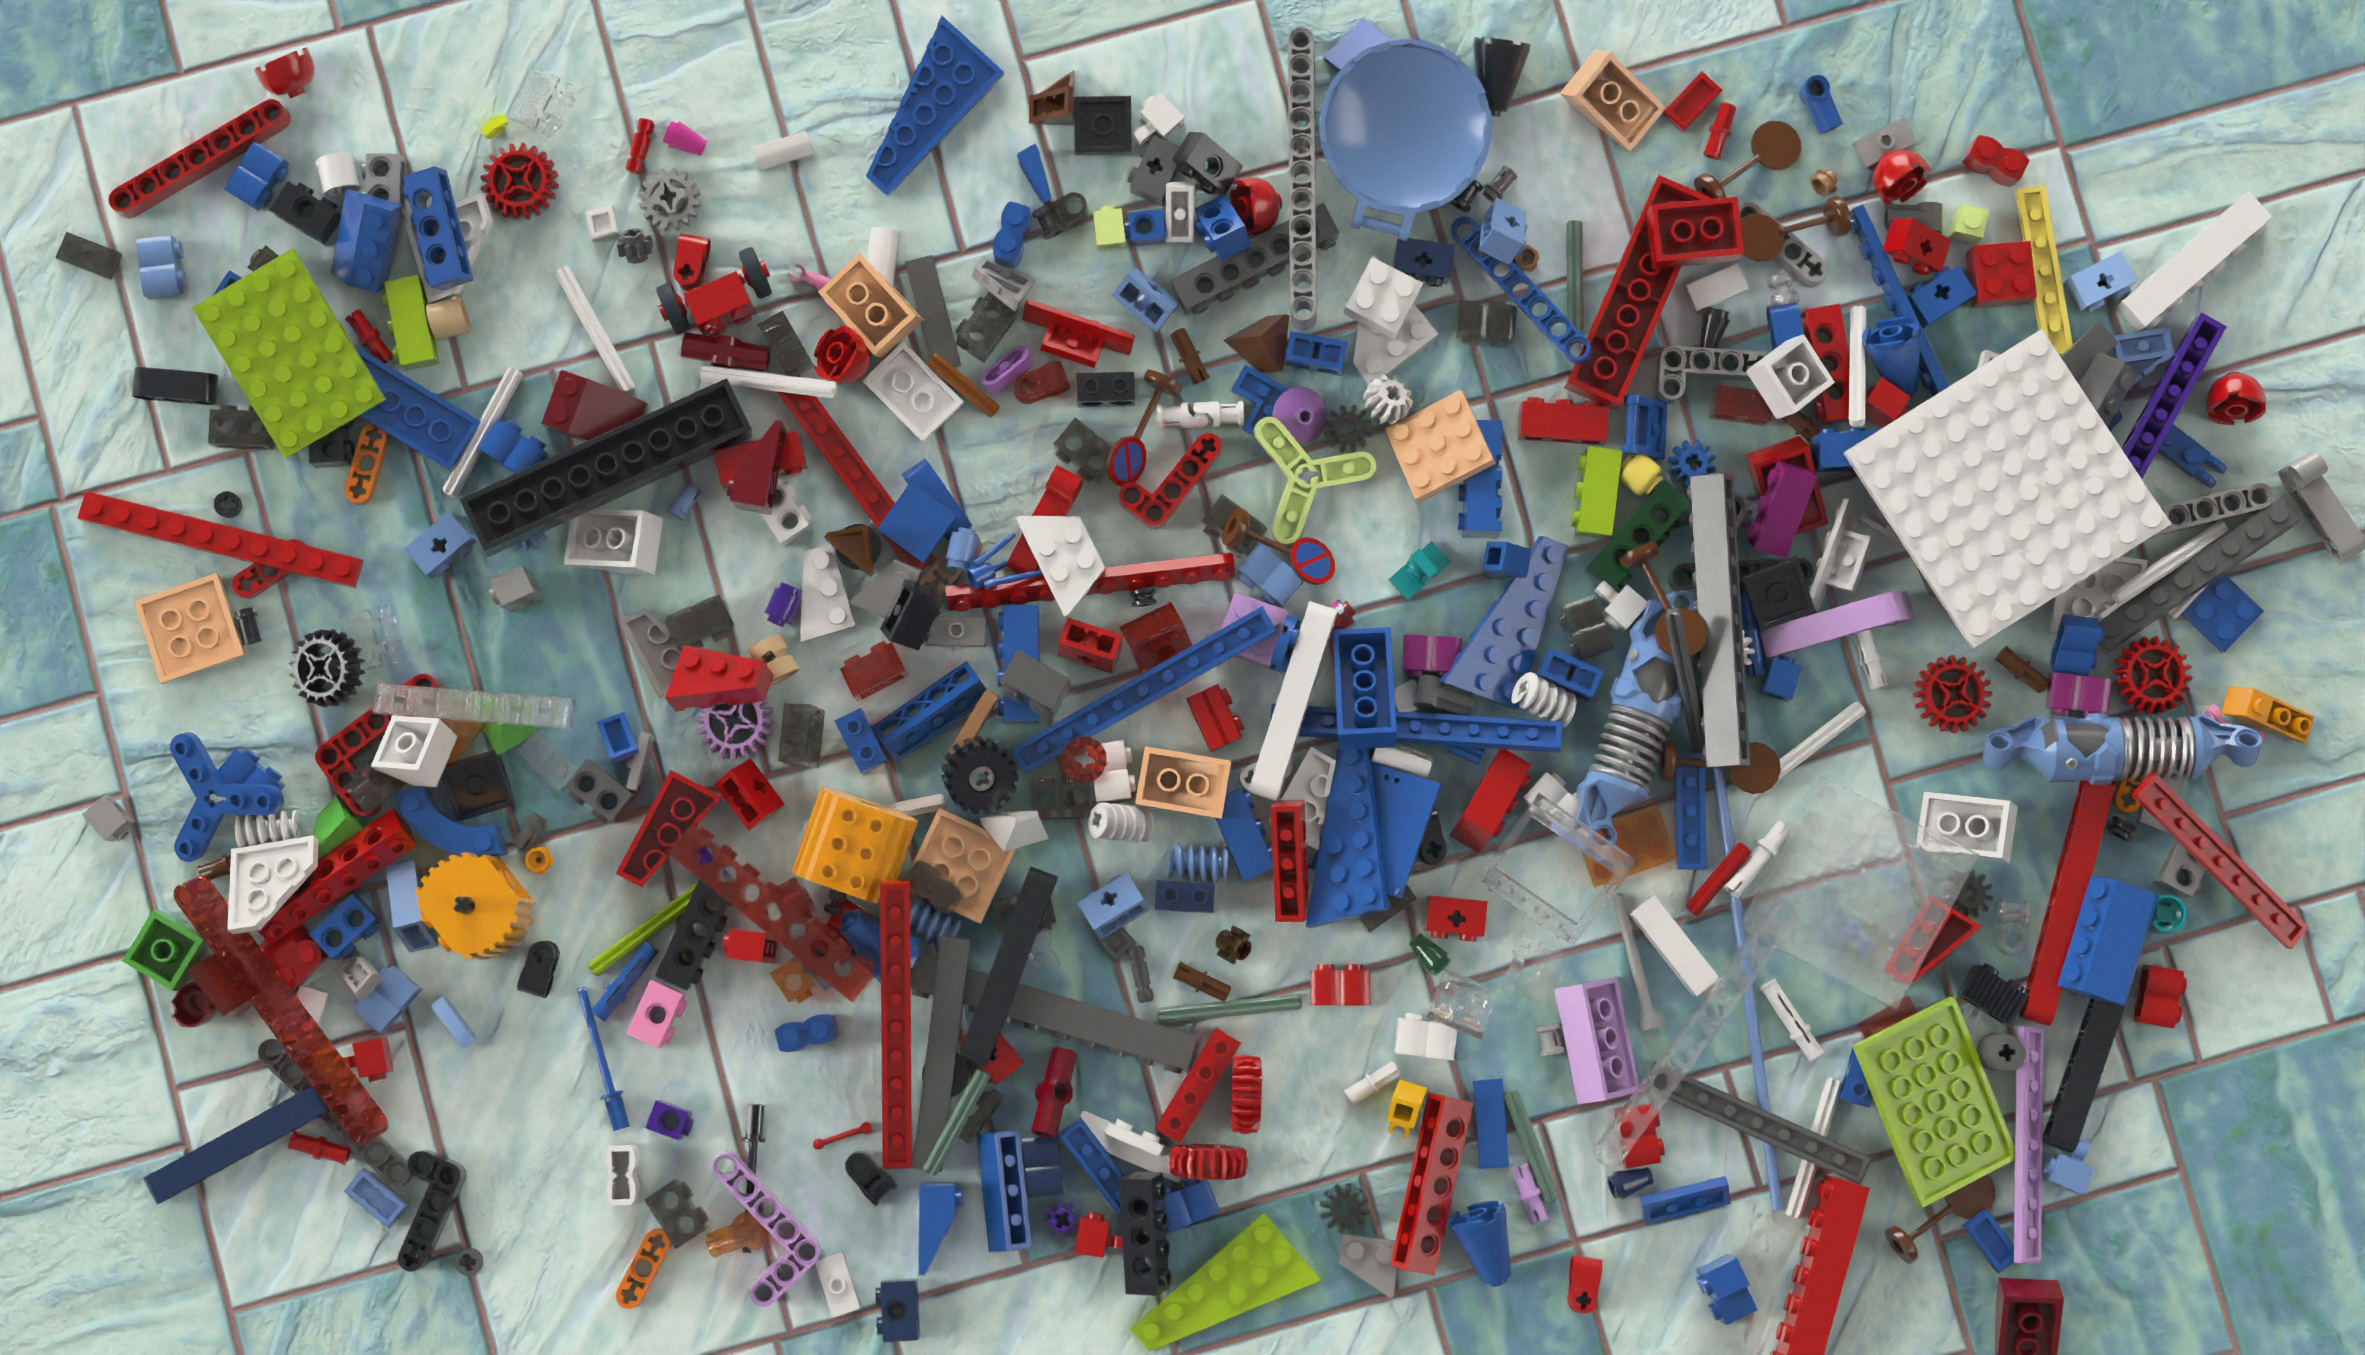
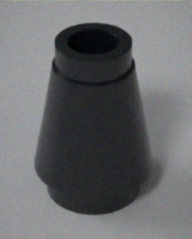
M1707 307L1706 312L1702 313L1701 342L1699 347L1717 348L1730 322L1728 319L1729 312Z

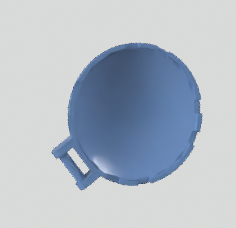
M1416 39L1390 40L1361 51L1341 68L1331 82L1321 107L1320 141L1331 172L1338 182L1352 196L1357 198L1351 221L1352 228L1360 229V227L1396 235L1398 239L1407 241L1414 213L1430 211L1452 201L1474 181L1482 169L1492 138L1491 110L1485 95L1486 92L1475 73L1449 50L1439 45ZM1365 207L1403 216L1401 225L1364 216Z

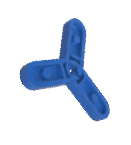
M185 732L176 735L170 743L171 754L196 797L174 844L175 853L182 861L192 862L203 857L224 814L271 815L281 810L284 804V797L278 787L268 784L224 783L196 734ZM215 794V796L225 797L226 800L215 803L214 800H210V795Z

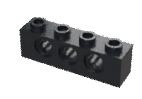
M710 867L703 870L655 976L686 991L692 984L698 985L704 973V969L700 968L704 958L710 959L716 947V943L712 942L716 932L722 933L729 917L725 916L726 910L729 905L734 907L741 891L737 890L740 881ZM711 896L718 900V910H710L706 906V897ZM694 923H702L706 927V936H698L694 932ZM683 949H689L694 953V962H686L682 958L681 952Z
M1130 1171L1118 1178L1125 1292L1132 1295L1159 1296L1170 1288L1172 1282V1272L1168 1266L1170 1243L1167 1240L1166 1234L1168 1213L1165 1211L1164 1202L1167 1187L1165 1182H1163V1173ZM1142 1199L1148 1204V1210L1143 1206ZM1144 1228L1149 1232L1150 1239L1144 1234ZM1145 1257L1151 1261L1152 1267L1148 1266Z

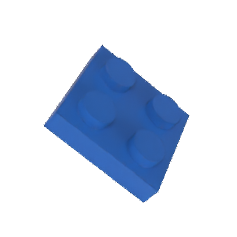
M2223 574L2210 583L2181 615L2223 653L2248 629L2264 610L2226 574Z

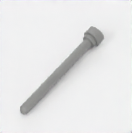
M1616 893L1613 896V903L1642 1009V1014H1640L1641 1020H1638L1641 1032L1663 1027L1662 1016L1658 1015L1657 1010L1653 1009L1624 896L1621 893Z

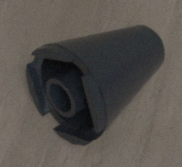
M1474 37L1476 76L1486 92L1485 95L1491 115L1500 117L1501 112H1507L1529 55L1530 44L1521 42V45H1516L1512 40L1481 37L1480 39Z

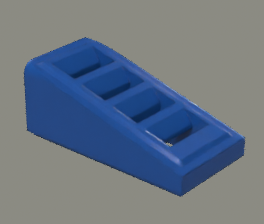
M1035 143L1017 153V163L1042 205L1047 209L1051 207V194L1039 149Z

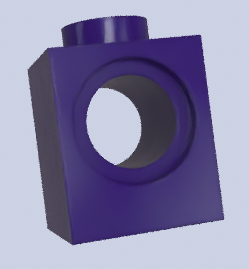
M656 1100L645 1128L675 1140H682L684 1135L689 1136L693 1127L694 1120L690 1118L692 1111L662 1100ZM668 1113H674L678 1116L679 1124L675 1129H669L665 1125V1117Z

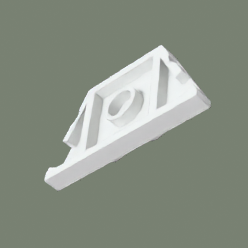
M1080 516L1016 517V521L1064 618L1069 617L1078 602L1088 593L1092 584L1105 571V566Z

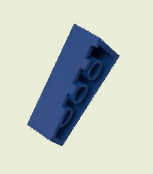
M1884 427L1866 431L1865 428L1848 429V432H1837L1835 428L1820 430L1819 434L1811 438V454L1815 472L1854 471L1843 453Z

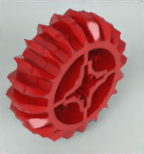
M510 143L509 152L507 153L502 147L499 148L498 151L501 156L496 158L495 155H490L489 158L493 165L484 164L483 168L489 174H483L480 178L483 182L487 183L481 187L482 192L488 194L486 196L487 203H493L492 209L495 212L502 210V216L505 218L509 217L512 213L513 219L517 221L520 219L521 213H523L526 220L531 219V211L540 216L541 211L539 207L541 205L546 209L550 208L546 199H556L555 193L550 191V189L559 188L558 182L553 180L559 176L558 172L551 170L555 166L554 162L547 160L548 155L544 151L538 154V148L534 145L528 150L527 145L521 143L519 150H517L515 145ZM520 161L530 162L528 165L525 163L517 169L509 166ZM540 168L542 181L537 191L532 183L537 176L535 173ZM503 172L507 177V183L500 195L498 182ZM511 175L523 179L529 189L523 185L519 186L518 183L516 184ZM520 195L530 197V199L523 202L510 201L511 199L515 200Z
M2158 636L2152 637L2150 642L2147 637H2142L2139 643L2136 641L2130 642V649L2123 648L2120 651L2124 658L2119 657L2115 659V663L2121 668L2112 670V674L2120 676V679L2114 681L2113 685H2121L2123 688L2117 695L2121 697L2127 694L2128 698L2125 700V704L2128 706L2136 702L2135 711L2137 712L2141 711L2145 706L2146 714H2152L2155 709L2158 714L2164 713L2165 706L2171 710L2176 707L2175 701L2182 702L2184 700L2181 692L2187 693L2190 691V688L2184 682L2192 681V676L2185 675V671L2190 670L2192 666L2190 664L2183 665L2182 661L2187 658L2186 654L2179 656L2176 654L2180 646L2174 645L2169 649V639H2164L2160 643ZM2144 652H2151L2160 655L2161 659L2153 664L2148 660H2142L2139 656ZM2169 665L2171 667L2173 675L2172 681L2167 677L2166 674ZM2132 668L2138 674L2136 685L2132 679ZM2156 669L2154 677H2157V679L2149 681L2148 675L2150 674L2148 671ZM2150 687H2154L2166 694L2161 698H2151L2144 695L2143 692L2150 689Z
M1954 655L1948 656L1947 662L1943 657L1937 658V665L1930 662L1927 664L1928 671L1922 670L1919 672L1920 677L1925 681L1917 680L1914 682V686L1920 688L1921 691L1914 692L1913 697L1921 698L1922 701L1915 704V708L1920 709L1924 707L1925 709L1920 718L1925 719L1930 716L1931 720L1928 724L1930 727H1934L1940 722L1938 727L1940 732H1944L1948 725L1951 734L1957 733L1958 726L1962 732L1968 731V723L1975 727L1979 725L1976 717L1983 719L1987 716L1981 708L1991 707V703L1984 700V698L1993 695L1992 691L1984 690V687L1990 685L1991 681L1985 680L1982 682L1980 679L1985 674L1984 670L1974 672L1977 667L1976 662H1971L1966 667V657H1961L1958 663ZM1947 671L1961 674L1953 683L1945 680L1941 681L1937 678L1939 674ZM1969 682L1974 692L1973 703L1966 693V686ZM1932 686L1934 687L1933 690H1935L1940 697V701L1937 705V708L1932 700ZM1955 687H1957L1955 689L1956 692L1954 694L1957 698L1948 702L1950 700L1949 697L1951 695L1949 690H1952ZM1952 706L1968 710L1963 717L1959 718L1944 715Z
M1252 1055L1235 1056L1232 1060L1230 1128L1233 1132L1240 1134L1257 1133L1261 1123L1262 1061L1259 1057Z
M1225 1144L1175 1145L1171 1148L1169 1155L1170 1173L1176 1177L1200 1180L1243 1178L1246 1176V1168H1248L1247 1150L1240 1146Z

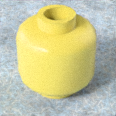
M1629 455L1621 464L1620 469L1623 472L1620 475V482L1637 496L1644 494L1649 496L1663 480L1660 476L1662 473L1661 467L1646 455H1637L1636 457Z

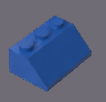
M347 189L331 273L351 287L372 293H378L385 288L384 282L389 280L403 205Z

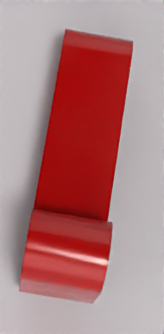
M1213 433L1201 434L1153 495L1136 482H1129L1123 485L1119 491L1121 506L1150 529L1163 527L1219 457L1221 441L1218 436ZM1212 442L1214 452L1209 450L1205 453L1203 462H1206V464H1203L1198 458L1203 452L1202 443L1208 445ZM1193 463L1198 467L1199 471L1195 476L1189 477L1183 473V466ZM1168 486H1176L1180 489L1181 494L1176 499H1169L1164 491ZM1135 490L1140 494V499L1137 503L1129 504L1124 500L1125 493ZM1158 508L1162 511L1163 516L1159 521H1151L1146 516L1148 510Z
M1056 465L1046 483L1045 492L1032 516H1067L1082 489L1083 478ZM1023 533L1005 566L1006 569L1016 574L1033 572L1039 569V565Z

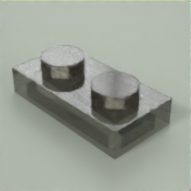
M66 232L55 258L112 281L123 254Z
M993 1088L990 1093L985 1091L976 1103L979 1107L973 1117L969 1116L958 1137L967 1144H972L977 1137L976 1134L980 1133L1005 1096Z

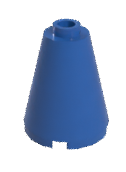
M1896 317L1877 322V328L1870 331L1868 327L1862 334L1863 345L1866 346L1865 348L1880 377H1883L1912 398L1918 391L1921 335L1919 323L1916 320L1914 324L1910 323L1907 317Z
M859 909L853 912L848 911L840 921V932L877 981L881 983L880 919ZM911 933L910 968H912L920 954V951L916 948L917 944L921 945V941Z
M1485 1201L1468 1206L1469 1212L1460 1215L1459 1211L1455 1212L1449 1217V1227L1483 1283L1490 1284L1491 1287L1505 1284L1507 1278L1511 1275L1507 1216L1504 1203H1501L1499 1206L1498 1201Z

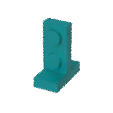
M1431 541L1422 550H1416L1409 557L1407 563L1391 576L1388 581L1408 601L1451 562Z

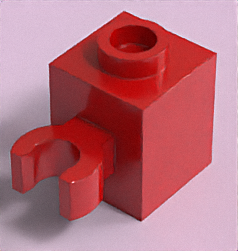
M387 1037L352 1043L354 1056L335 1059L337 1071L357 1067L359 1078L368 1077L369 1082L387 1079L386 1073L394 1071Z
M1088 1212L1087 1217L1081 1216L1074 1253L1103 1258L1105 1246L1123 1249L1122 1236L1108 1233L1110 1221L1104 1220V1214Z

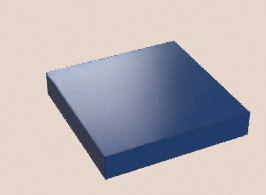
M910 482L877 530L922 563H926L958 515L913 482Z

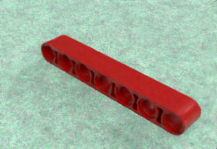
M275 99L261 102L111 191L108 198L110 207L124 218H134L244 154L255 141L261 144L285 130L291 121L290 113ZM274 110H280L279 117L276 120L270 121V113ZM255 124L254 132L250 135H244L245 128L248 125ZM225 139H230L229 147L220 150V143ZM205 153V160L201 164H195V158L199 154ZM180 168L179 176L175 179H170L171 171ZM152 182L155 183L154 191L145 194L146 186ZM126 197H130V204L126 208H120L121 201Z

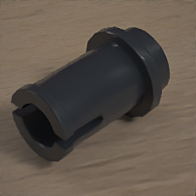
M253 607L235 611L237 617H234V621H238L243 645L261 642L262 639L260 638L255 618L258 614L253 611Z

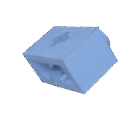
M2122 251L2070 276L2064 281V284L2079 312L2089 308L2090 312H2093L2106 305L2105 299L2113 295L2115 299H2118L2130 293V286L2137 282V279ZM2104 281L2106 286L2099 287L2097 282Z

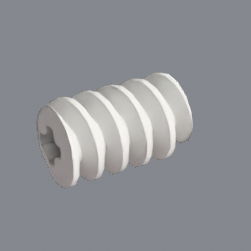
M1532 672L1523 675L1517 681L1512 692L1513 704L1520 701V708L1526 709L1529 707L1530 713L1535 714L1538 712V716L1542 719L1548 717V721H1561L1562 729L1570 723L1576 710L1577 701L1573 693L1566 692L1565 689L1557 687L1554 683L1547 682L1546 679L1538 677Z
M1101 802L1093 808L1090 814L1088 829L1093 838L1130 841L1133 843H1137L1140 840L1147 842L1154 830V816L1145 807Z
M296 810L293 811L291 819H288L286 811H281L278 820H276L275 814H271L268 816V820H265L263 815H257L256 821H253L251 815H245V820L241 821L239 815H237L235 821V837L239 848L300 838L301 834L300 818Z

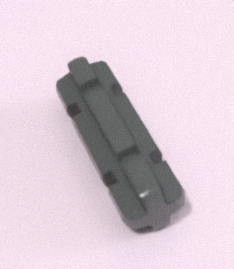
M1141 945L1130 947L1128 952L1130 960L1133 961L1131 967L1135 987H1138V1001L1140 1003L1150 1002L1154 999L1152 988L1150 989L1149 987L1151 982L1147 962L1143 958L1145 957L1144 947Z

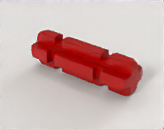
M640 118L638 121V132H635L629 153L631 158H628L626 170L630 173L641 174L644 165L642 160L646 158L651 140L649 135L653 133L655 126L654 122L650 119Z

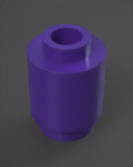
M781 582L779 588H775L764 613L769 615L767 621L783 627L785 623L791 625L802 600L800 598L802 591Z

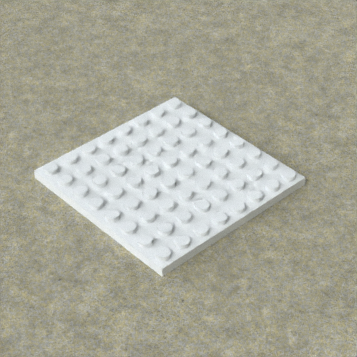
M2042 329L1843 453L1971 649L2171 525L2163 510Z

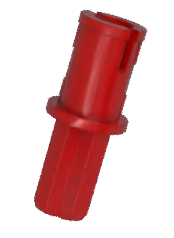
M1731 103L1720 104L1713 126L1709 127L1711 133L1703 155L1707 158L1720 160L1726 139L1731 136L1729 130L1737 110L1736 106Z

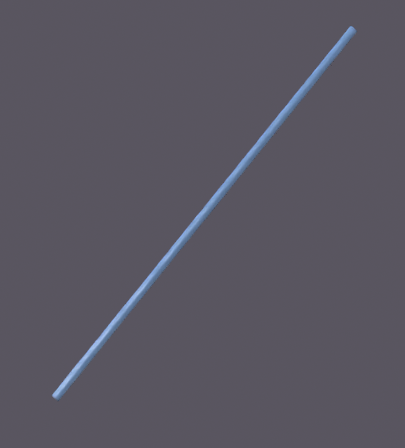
M1700 651L1696 654V655H1697V662H1698V659L1701 657V656H1700ZM1699 673L1700 684L1702 687V675H1700ZM1712 768L1725 858L1734 848L1724 769ZM1730 889L1729 897L1757 1103L1759 1108L1771 1113L1741 896L1739 898L1730 894L1732 890ZM1763 1142L1772 1211L1783 1210L1776 1147Z

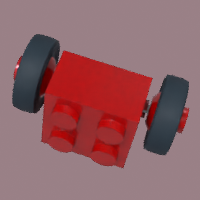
M752 247L739 252L743 276L741 273L738 275L737 271L684 293L683 300L681 296L676 294L670 282L656 288L661 305H658L659 311L665 322L669 320L677 335L690 330V324L686 317V306L690 309L701 333L705 336L709 334L711 337L723 333L726 330L725 327L734 323L737 326L745 324L752 319V315L757 314L744 284L747 282L748 286L754 289L756 296L762 299L772 294V289L767 280V277L771 275L765 261L759 262Z

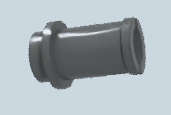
M1503 166L1494 179L1484 185L1482 193L1492 203L1496 197L1502 200V194L1517 179V174L1511 168L1506 171L1508 169L1507 166Z
M534 812L530 816L525 817L527 821L513 841L522 849L524 847L526 851H530L541 830L546 829L545 823L547 820Z

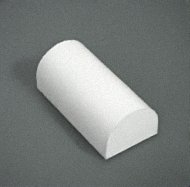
M806 131L755 146L752 149L760 171L814 154L809 135Z
M1170 182L1166 184V242H1195V184L1192 182Z
M871 228L867 260L894 286L900 233L889 228Z
M1397 743V747L1375 748L1371 762L1427 779L1433 757L1432 755Z

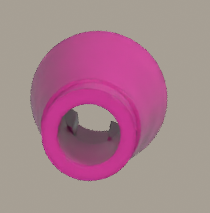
M671 121L662 142L669 144V148L701 156L708 140L703 139V137L682 122L676 123Z

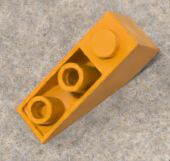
M2229 686L2221 711L2223 715L2241 723L2305 744L2307 743L2315 717L2257 689Z

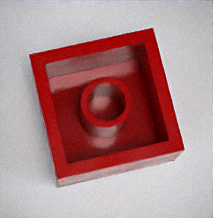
M2031 240L1974 245L1966 252L1968 279L1977 292L1971 299L1972 309L2029 304L2037 297Z

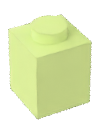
M1961 204L1953 213L1948 238L1976 245L1984 236L1989 210Z
M1112 205L1099 207V211L1093 212L1097 251L1126 248L1122 208L1116 209Z

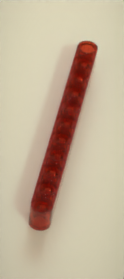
M199 875L175 887L173 895L177 905L351 1139L359 1145H365L385 1133L388 1129V1120L385 1114L249 932L232 934L227 930L229 905L213 883L206 876Z

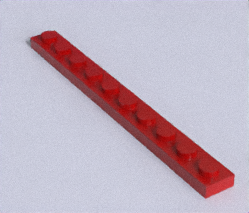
M88 491L85 492L77 517L83 522L356 589L364 563L360 558Z
M1233 553L1106 567L1105 571L1092 584L1086 595H1107L1118 591H1135L1152 587L1166 588L1170 585H1193L1203 581H1224L1228 578H1235ZM1043 575L997 585L987 590L984 587L974 590L970 584L945 586L949 611L963 612L973 608H995L999 605H1022L1033 601L1055 600Z
M880 881L883 1169H912L910 881Z

